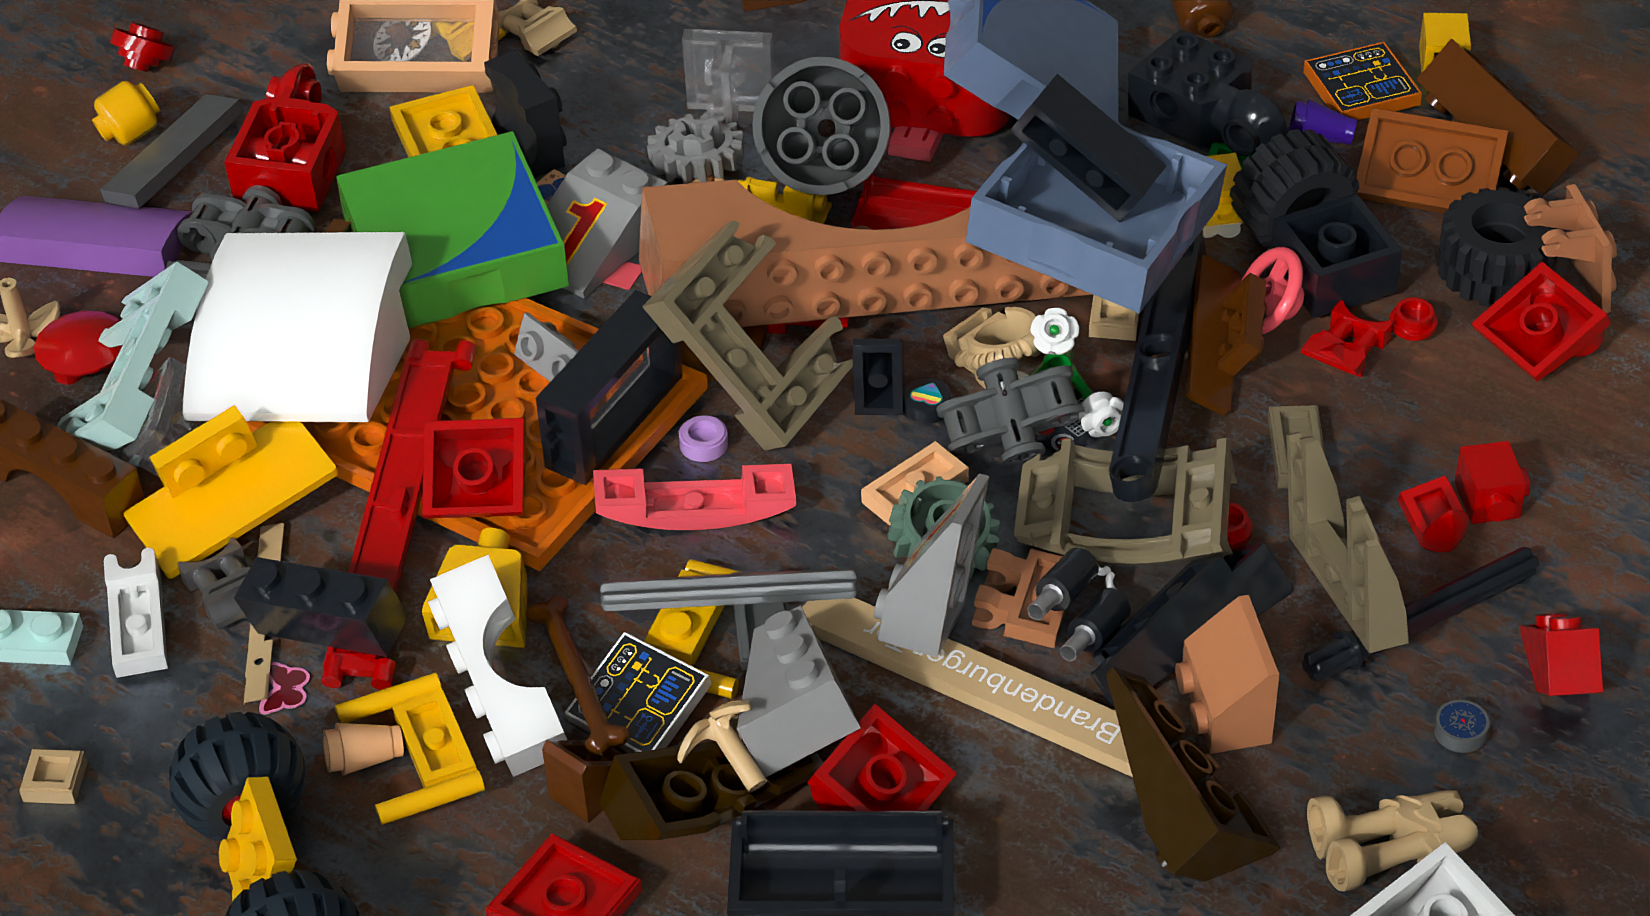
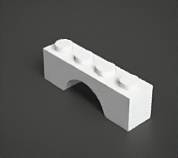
M489 555L430 579L437 598L428 601L439 629L442 630L450 627L455 641L447 644L446 647L458 674L468 670L474 685L464 690L476 718L486 715L492 731L483 734L495 764L505 760L513 777L544 764L542 748L546 740H567L545 687L514 685L502 679L492 669V654L495 644L502 632L515 620V617Z

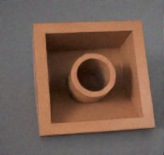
M1249 595L1238 596L1184 640L1183 660L1180 663H1176L1175 666L1179 691L1181 694H1189L1192 702L1190 703L1189 711L1193 730L1196 735L1203 734L1210 754L1271 744L1273 738L1279 672Z

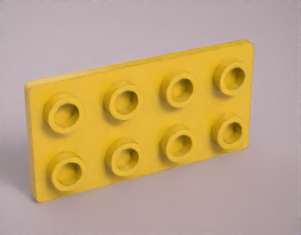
M233 405L150 456L149 458L164 487L124 511L123 515L143 545L155 551L159 567L166 577L172 579L180 574L178 562H200L227 545L230 538L234 537L237 539L338 475V470L302 422L270 421L251 433L244 416Z

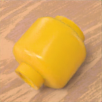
M122 81L95 99L94 108L98 116L93 118L92 122L106 142L114 138L118 143L128 146L157 127L156 114L161 111L152 95L142 83L135 86L130 81Z

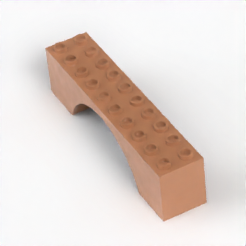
M737 180L642 187L639 262L647 292L650 296H653L699 248L730 221L735 220L739 222L738 230L733 236L755 245L759 236L767 235L777 243L723 304L740 327L822 320L833 316L844 318L1093 295L967 243L966 236L970 207L945 219L914 227L883 230L852 229L813 222L779 210L750 193Z

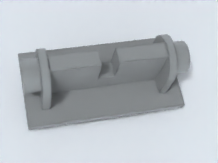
M528 312L524 313L514 355L551 382L579 350L574 348L575 344L559 333L556 326L551 322L543 323Z

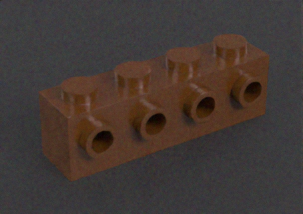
M1450 39L1416 79L1428 91V94L1424 97L1425 100L1444 115L1449 111L1454 116L1451 121L1508 131V140L1503 158V164L1507 168L1502 174L1522 191L1527 186H1530L1544 195L1580 154L1474 53L1453 39Z

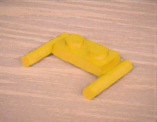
M689 559L685 570L682 569L678 577L725 575L741 571ZM725 605L660 609L644 642L694 667ZM698 669L708 674L712 682L707 693L730 699L735 698L739 686L737 678Z
M436 672L335 705L340 723H350L393 709L396 723L400 726L402 737L424 787L423 789L375 804L376 813L381 825L485 790L481 774L476 768L445 693L441 688Z

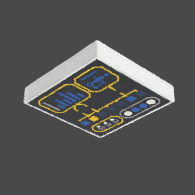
M625 632L590 677L610 723L623 726L630 731L631 737L625 745L615 746L627 753L666 748L712 685L708 674ZM575 698L565 711L567 720L591 733L579 703Z

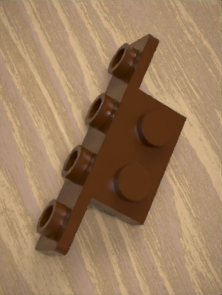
M1203 255L1197 261L1185 396L1200 406L1224 416L1231 410L1233 376L1248 362L1253 363L1256 361L1265 344V339L1262 337L1263 318L1267 311V303L1264 302L1266 280L1249 273L1241 281V274L1238 271L1207 255Z

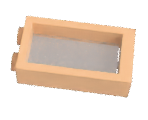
M340 0L339 11L333 12L331 17L332 36L336 39L335 49H329L327 54L328 74L334 75L340 92L443 93L474 85L477 93H494L495 85L485 74L484 62L497 57L500 16L496 1Z

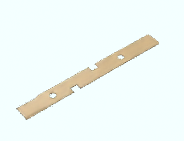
M284 523L261 527L257 557L281 561ZM250 624L245 672L244 705L248 702L267 700L273 639L265 641V635L258 634L252 624ZM257 659H263L260 665L254 664Z

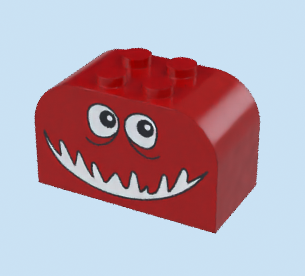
M847 0L839 26V59L857 66L876 82L887 100L892 127L927 128L942 134L967 137L987 135L1004 127L1012 116L991 106L944 76L946 34L950 27L948 0Z

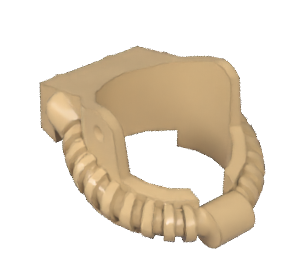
M1005 307L1006 314L997 312L992 315L991 309L981 308L943 335L949 357L954 360L956 366L965 367L972 372L978 383L986 389L984 381H980L976 374L977 369L981 366L1003 358L1020 359L1023 357V354L1036 357L1042 353L1035 347L1033 342L1035 337L1031 334V324L1036 317L1033 312L1020 307Z

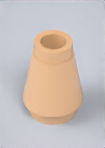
M336 723L335 729L323 730V749L328 772L341 771L344 776L392 760L395 757H402L404 754L403 738L399 725Z

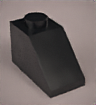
M853 339L855 415H903L905 378L904 340Z

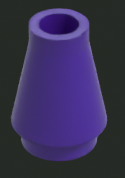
M1308 99L1307 103L1296 101L1288 132L1299 129L1301 133L1306 129L1314 130L1317 135L1322 134L1329 143L1351 145L1357 119L1340 114L1311 99Z

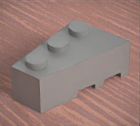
M801 605L790 611H781L772 615L766 620L765 624L754 629L742 700H749L751 710L739 713L737 730L759 769L767 777L860 729V725L832 664Z

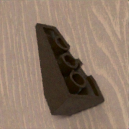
M1113 667L1106 676L1146 831L1158 849L1156 857L1160 864L1176 877L1184 876L1206 882L1271 856L1281 848L1244 794L1239 792L1232 797L1213 775L1220 766L1209 753L1204 755L1195 745L1181 737L1186 731L1184 723L1146 678Z
M716 741L698 743L682 764L677 760L680 746L619 754L614 756L599 803L620 840H663L707 833L742 815V811H749L810 780L824 762L818 753L814 752L765 777L767 782L759 789L749 793Z

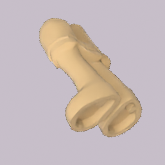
M1457 790L1437 791L1415 796L1399 795L1395 799H1383L1379 802V810L1360 815H1345L1341 805L1332 796L1323 795L1311 798L1307 805V820L1314 850L1320 860L1326 859L1328 879L1338 891L1357 889L1364 884L1366 878L1409 860L1417 859L1419 863L1444 842L1455 853L1470 848L1478 838V829L1473 819L1467 815H1460L1464 806ZM1390 835V841L1360 846V844Z

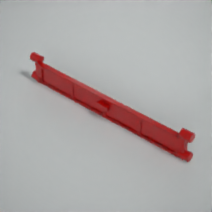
M415 339L411 342L410 349L407 351L348 571L349 573L387 579L396 594L423 493L424 421H441L454 368L461 371H468L472 368L477 347L471 341H460L456 352L429 351L430 344L427 341ZM328 647L322 667L321 683L329 688H338L342 684L343 676L372 677L371 685L377 690H383L392 687L397 664L392 659L380 658L381 656Z

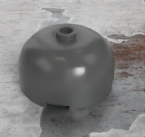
M833 57L805 58L794 62V64L780 71L762 90L753 115L754 142L757 152L760 154L766 167L786 186L808 194L833 195L857 187L866 181L880 166L887 153L891 139L890 109L879 86L867 73L857 66ZM825 120L833 121L836 127L835 133L830 137H823L819 131L821 123Z

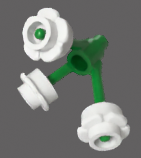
M1047 309L1044 315L1036 316L1031 324V334L1035 337L1033 340L1034 345L1039 351L1045 353L1043 362L1031 375L1058 366L1072 367L1074 376L1070 380L1085 400L1082 403L1086 412L1085 416L1081 418L1083 430L1089 431L1092 437L1110 436L1116 433L1124 402L1118 397H1113L1108 392L1093 393L1072 363L1073 351L1071 349L1075 345V338L1079 335L1077 320L1072 316L1069 317L1064 309ZM1017 371L1019 379L1029 376L1024 372ZM1002 381V382H1001L1002 391H1003L1004 396H1006V395H1007L1006 387H1005L1004 381Z

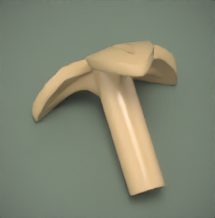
M4 278L0 281V296L6 315L0 313V343L11 341L5 347V355L8 357L19 358L35 353V341L31 337H37L50 322L59 318L60 304L58 301L45 304L34 311L27 319L16 280Z
M735 700L722 704L709 713L710 717L708 719L695 723L684 737L677 756L679 763H683L687 755L699 742L705 739L714 740L749 793L762 787L767 782V779L741 741L742 738L737 730L739 713L751 710L749 700Z

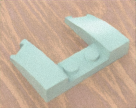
M176 261L127 295L121 302L126 305L120 315L123 319L109 329L105 328L98 340L109 348L123 345L101 392L63 416L57 427L105 452L117 449L136 440L154 401V398L142 392L153 374V368L149 367V364L154 354H158L164 348L171 336L172 330L192 320L209 281Z

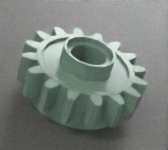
M938 476L935 481L928 483L922 480L917 481L913 493L905 489L901 492L898 504H894L889 518L891 525L887 535L888 540L896 542L893 552L895 558L910 555L914 546L968 487L963 484L962 480H943L941 476ZM984 501L970 579L975 567L983 571L986 569L991 550L997 547L999 541L996 535L1000 527V520L991 518L994 509L992 502L986 503Z

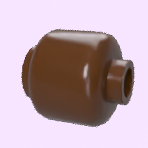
M1171 0L1181 29L1204 38H1210L1222 32L1224 26L1233 15L1231 0Z

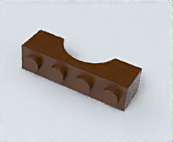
M0 399V480L7 482L20 469L28 471L44 480L58 492L71 508L77 520L112 538L118 536L129 525L123 515L124 511L145 499L137 468Z

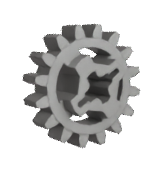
M704 113L700 119H694L691 114H686L685 117L678 120L669 119V127L657 126L655 128L656 135L648 136L649 145L647 146L649 165L654 166V173L656 175L665 173L666 181L669 182L676 178L682 179L683 184H688L694 178H698L700 182H707V177L712 175L721 179L724 178L723 170L735 171L737 170L736 162L744 160L743 132L738 131L736 122L726 124L724 116L713 119L709 118V113Z

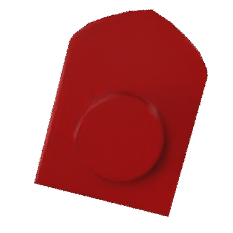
M1446 475L1399 493L1397 501L1422 548L1435 552H1451L1460 544L1465 537L1469 525V517L1464 512Z

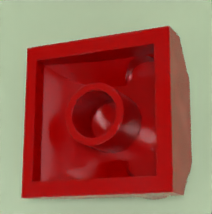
M1541 262L1475 319L1471 325L1474 330L1538 382L1571 357H1582L1596 351L1603 342L1604 330L1611 323L1607 313L1545 263Z
M524 418L424 421L423 518L524 515L525 472L529 456L526 446V423Z
M874 704L858 722L860 729L847 735L807 782L811 786L813 800L823 811H927L957 773L879 706Z

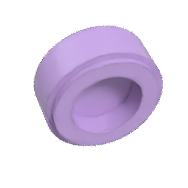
M696 416L687 420L679 430L681 452L688 459L697 462H709L718 459L728 448L726 425L720 419L712 416Z

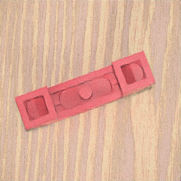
M792 464L742 465L741 479L644 482L643 469L593 470L596 513L615 521L640 527L663 530L718 529L766 519L796 506Z

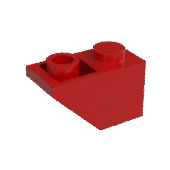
M1567 613L1535 615L1536 624L1520 625L1522 642L1537 692L1549 696L1603 692L1599 628L1584 625L1581 623L1580 616H1568Z

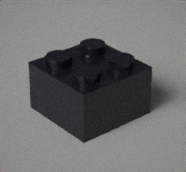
M1357 193L1273 219L1271 249L1287 247L1299 256L1303 267L1301 287L1304 290V300L1302 304L1313 318L1331 313L1340 300L1344 301L1346 308L1397 292L1403 250ZM1288 270L1284 276V278L1288 279L1289 277Z

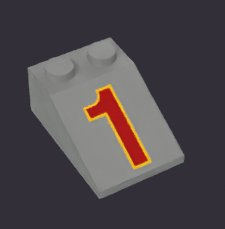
M598 148L568 172L547 204L550 215L564 243L569 286L564 287V289L585 299L621 265L639 252L642 187L668 185V182Z
M979 473L914 546L904 565L899 563L895 565L889 588L881 589L875 605L874 618L881 620L878 641L938 657L965 606L989 476Z

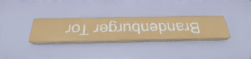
M859 599L807 601L803 605L802 609L818 639L1133 777L1115 710L947 638L937 658L878 641L881 620L874 618L875 606Z

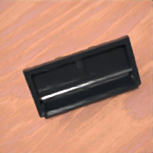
M742 811V816H737L736 820H732L727 914L728 916H954L953 820H948V816H942V811Z

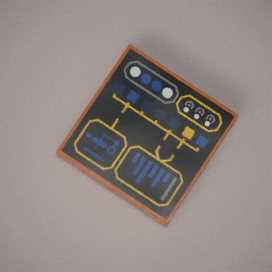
M1385 42L1304 61L1303 73L1326 106L1347 117L1357 119V121L1370 118L1372 108L1395 112L1421 105L1422 92Z

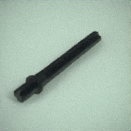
M1520 547L1404 604L1407 616L1408 637L1535 575L1536 567L1539 566L1537 556L1532 554L1530 548ZM1339 630L1333 634L1331 641L1306 652L1302 667L1308 673L1311 680L1321 681L1345 668L1355 670L1361 667L1364 659L1380 651L1369 653L1353 630L1349 632Z

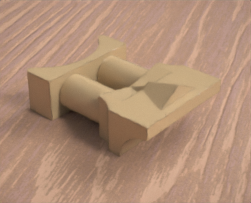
M520 0L513 7L498 11L500 16L499 27L504 30L505 34L511 32L519 36L524 49L537 56L550 48H557L560 42L577 32V26L568 19L564 8L548 6L544 9L538 6L537 0Z

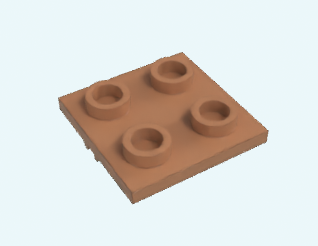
M1576 184L1566 186V199L1547 202L1545 199L1537 198L1526 203L1523 208L1528 214L1524 216L1527 225L1557 228L1546 232L1541 237L1545 244L1541 248L1545 256L1569 258L1595 304L1605 313L1611 312V292L1616 291L1617 287L1612 270V258L1617 256V248L1612 233L1609 230L1603 231L1594 203L1590 199L1585 201Z

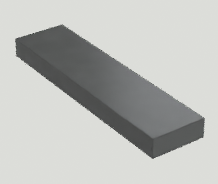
M205 94L100 189L104 202L140 209L241 116L244 111L240 99Z

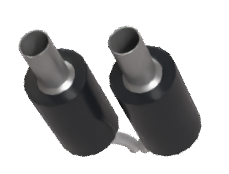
M1077 547L1070 549L1037 582V598L1027 609L1029 616L1034 620H1041L1050 610H1065L1097 575H1106V588L1102 589L1069 623L1068 635L1070 639L1060 648L1061 656L1067 661H1074L1082 651H1097L1129 617L1131 611L1130 603L1126 596L1116 590L1113 585L1115 574L1110 572L1111 569L1108 566L1104 568L1099 567L1097 560L1089 551Z

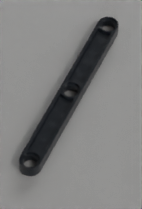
M1203 229L1145 307L1109 467L1113 493L1117 499L1124 502H1137L1147 499L1155 493L1158 487L1191 328L1197 261L1203 255H1206ZM1169 353L1160 357H1152L1156 354ZM1144 475V477L1137 480L1122 481L1130 476Z

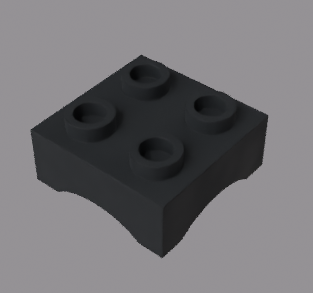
M516 50L485 61V74L494 83L497 92V105L492 117V124L497 134L514 132L534 178L549 173L553 169L556 170L565 166L563 147L567 145V140L560 125L559 113L562 112L563 106L556 89L548 87L541 80L535 65L532 63L527 64Z

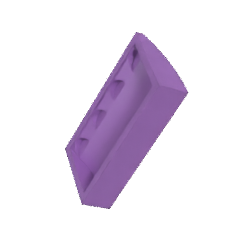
M23 195L11 201L0 213V262L155 277L167 268L168 261H176L183 246L177 236V228L183 220L191 216L193 211L141 207L138 209L110 203Z

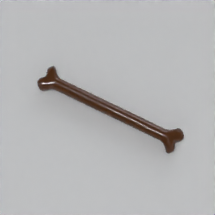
M556 595L547 602L532 604L526 610V618L533 623L545 625L591 731L585 742L586 750L594 755H600L610 747L625 745L631 737L630 731L623 726L610 723L564 620L563 615L569 608L568 600Z

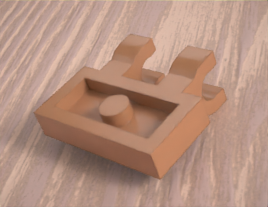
M992 548L987 562L989 572L985 586L979 585L975 597L974 606L976 610L972 619V626L982 629H994L1003 623L1005 624L1004 636L1055 648L1067 608L1062 611L1050 610L1041 620L1032 619L1027 609L1037 598V582L1063 556L1030 549L1027 559L1015 557L1004 550ZM1014 586L1017 587L1015 596L1001 593L1011 590Z

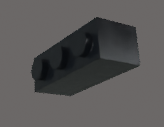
M1058 73L1010 130L1118 222L1139 202L1167 166Z
M256 557L234 597L258 634L388 657L409 616L387 579Z

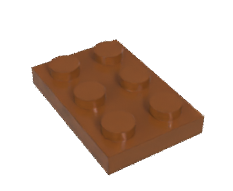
M1372 108L1356 176L1360 189L1356 193L1363 200L1444 214L1445 211L1449 210V205L1454 200H1461L1463 194L1468 192L1476 194L1479 192V189L1483 188L1497 190L1508 140V131Z

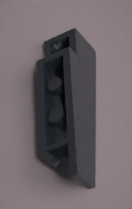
M1265 542L1232 549L1233 554L1226 555L1224 558L1221 555L1191 561L1109 637L1097 651H1094L1093 659L1098 667L1091 672V676L1111 705L1114 706L1106 674L1113 667L1145 677L1153 686L1173 673L1176 663L1182 662L1184 640L1238 596L1249 595L1258 616L1293 592V585Z

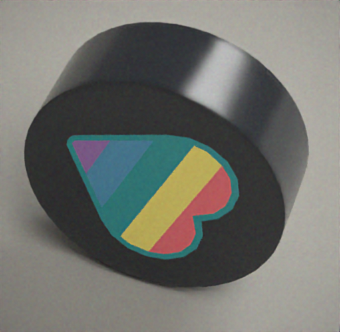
M925 377L910 382L904 389V412L909 418L920 423L941 421L944 418L938 417L936 407L951 399V390L945 382L936 378Z

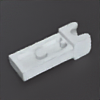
M152 548L143 549L141 552V562L136 567L130 569L121 568L114 554L105 556L104 574L108 596L112 665L116 678L168 669L162 602V577L155 551Z

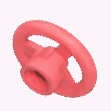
M1287 247L1272 248L1261 254L1251 264L1242 278L1243 280L1249 273L1260 277L1265 269L1275 263L1269 276L1264 279L1266 280L1264 302L1267 303V317L1263 319L1262 335L1274 330L1284 320L1294 317L1300 310L1304 300V290L1301 287L1303 281L1302 263L1299 256ZM1287 270L1289 272L1288 279L1284 278Z

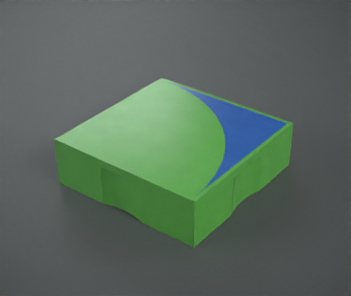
M513 131L336 176L343 216L346 222H350L352 232H405L412 266L399 289L408 329L451 318L476 307L508 303L569 286L564 243Z

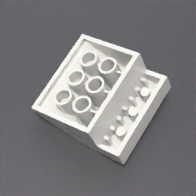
M405 232L226 233L206 276V280L209 283L199 302L195 315L186 365L182 412L184 420L209 421L235 405L246 421L369 422L410 340L399 289L412 266Z

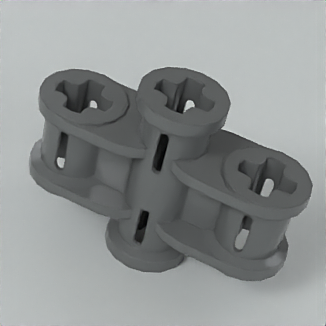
M254 185L246 190L243 195V201L211 193L198 195L192 204L193 212L191 216L183 220L177 228V236L186 248L197 253L210 254L213 261L226 233H315L316 223L312 216L303 209L283 206L280 197L271 189L261 185Z
M1010 357L995 360L978 368L976 371L977 377L980 381H984L986 390L947 400L936 407L938 417L944 418L951 444L947 447L948 451L954 456H964L1002 443L1005 452L1001 455V458L1005 465L1024 463L1040 453L1043 455L1046 450L1044 444L1037 441L1036 432L1073 423L1086 414L1084 406L1077 403L1070 380L1074 376L1072 367L1058 366L1021 379L1018 378L1017 370L1020 369L1017 358ZM1002 381H1004V384H1005V387H1006V391H1007V395H1006V396H1004L1003 391H1002V387H1001V382H1002ZM1054 390H1058L1061 404H1057ZM962 418L964 419L965 426H966V429H967V432H966V433H964L963 427H962V424H961V419H962ZM1016 426L1018 427V431L1021 437L1020 442L1017 441L1016 434L1014 431V427Z

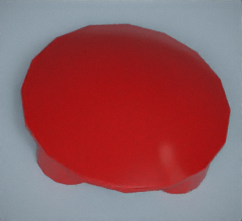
M83 310L65 314L50 322L38 334L34 344L36 361L45 370L52 372L58 383L65 385L78 382L82 376L97 373L105 368H112L123 345L109 348L98 340L105 328L109 329L120 320L102 311Z

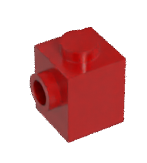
M1509 441L1460 447L1455 484L1471 524L1500 522L1520 518L1523 499L1530 494V478L1527 469L1519 467Z

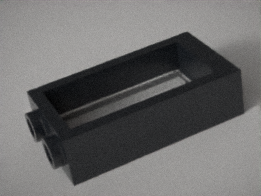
M635 290L536 397L546 469L587 485L593 478V470H600L683 377L680 342L672 343L642 307L652 296Z

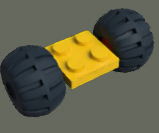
M242 712L227 713L226 717L220 719L216 716L206 720L203 727L198 725L186 735V738L180 742L171 761L169 769L170 796L175 809L188 826L206 838L221 842L219 847L220 867L223 872L229 873L233 886V902L229 906L226 916H360L359 910L350 896L336 882L318 872L293 870L297 858L284 823L288 820L289 816H292L300 803L305 788V760L299 745L288 730L271 718L252 712L245 714Z

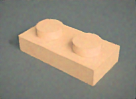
M934 441L862 488V503L888 525H891L889 518L893 505L898 504L901 492L904 489L913 493L917 481L922 480L928 483L935 481L938 476H941L943 480L956 481L960 479L964 484L969 481V467Z

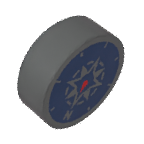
M1462 699L1451 700L1444 703L1437 710L1434 735L1442 746L1451 751L1460 753L1473 752L1485 744L1488 737L1490 719L1487 712L1480 705L1472 701Z

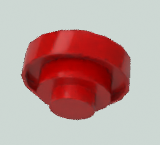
M131 22L129 31L114 28L110 40L111 44L119 47L117 54L125 57L123 65L144 72H149L150 65L159 66L161 60L172 61L175 51L174 45L162 41L163 31L135 22Z

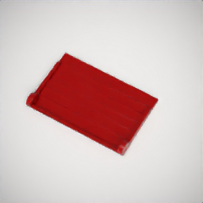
M872 174L864 181V189L850 228L864 225L871 230L899 229L936 222L969 208L972 197L977 191L879 178Z

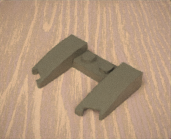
M734 220L728 222L699 248L642 307L672 343L684 341L738 404L740 409L734 416L762 449L766 451L785 447L853 367V359L839 363L836 361L829 337L833 333L843 330L841 321L837 316L829 317L777 369L766 358L725 309L723 304L777 243L767 235L759 236L755 245L733 236L739 227V222Z
M1300 432L1287 434L1289 532L1291 541L1369 653L1408 644L1406 609L1399 582L1361 497L1357 496L1346 499V539L1344 518L1337 486L1319 440L1315 436L1303 437Z

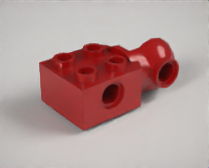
M309 63L292 67L283 76H273L268 84L266 99L253 102L224 161L233 198L243 201V195L249 187L261 185L274 191L280 197L283 206L319 212L346 153L339 113L329 105L321 103V84L316 80L313 66Z

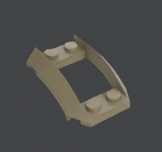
M1072 438L1062 440L1061 450L1043 460L1040 453L1022 465L1014 536L1020 544L1064 556L1072 548H1083L1089 551L1098 563L1120 566H1163L1233 554L1227 541L1230 484L1237 483L1227 438L1217 439V445L1214 448L1194 452L1190 451L1188 445L1165 449L1158 487L1152 496L1175 494L1172 535L1155 538L1103 539L1069 533L1074 486L1098 492L1113 493L1109 475L1113 451L1078 446L1074 444ZM1144 475L1130 476L1122 481L1137 480L1144 477Z

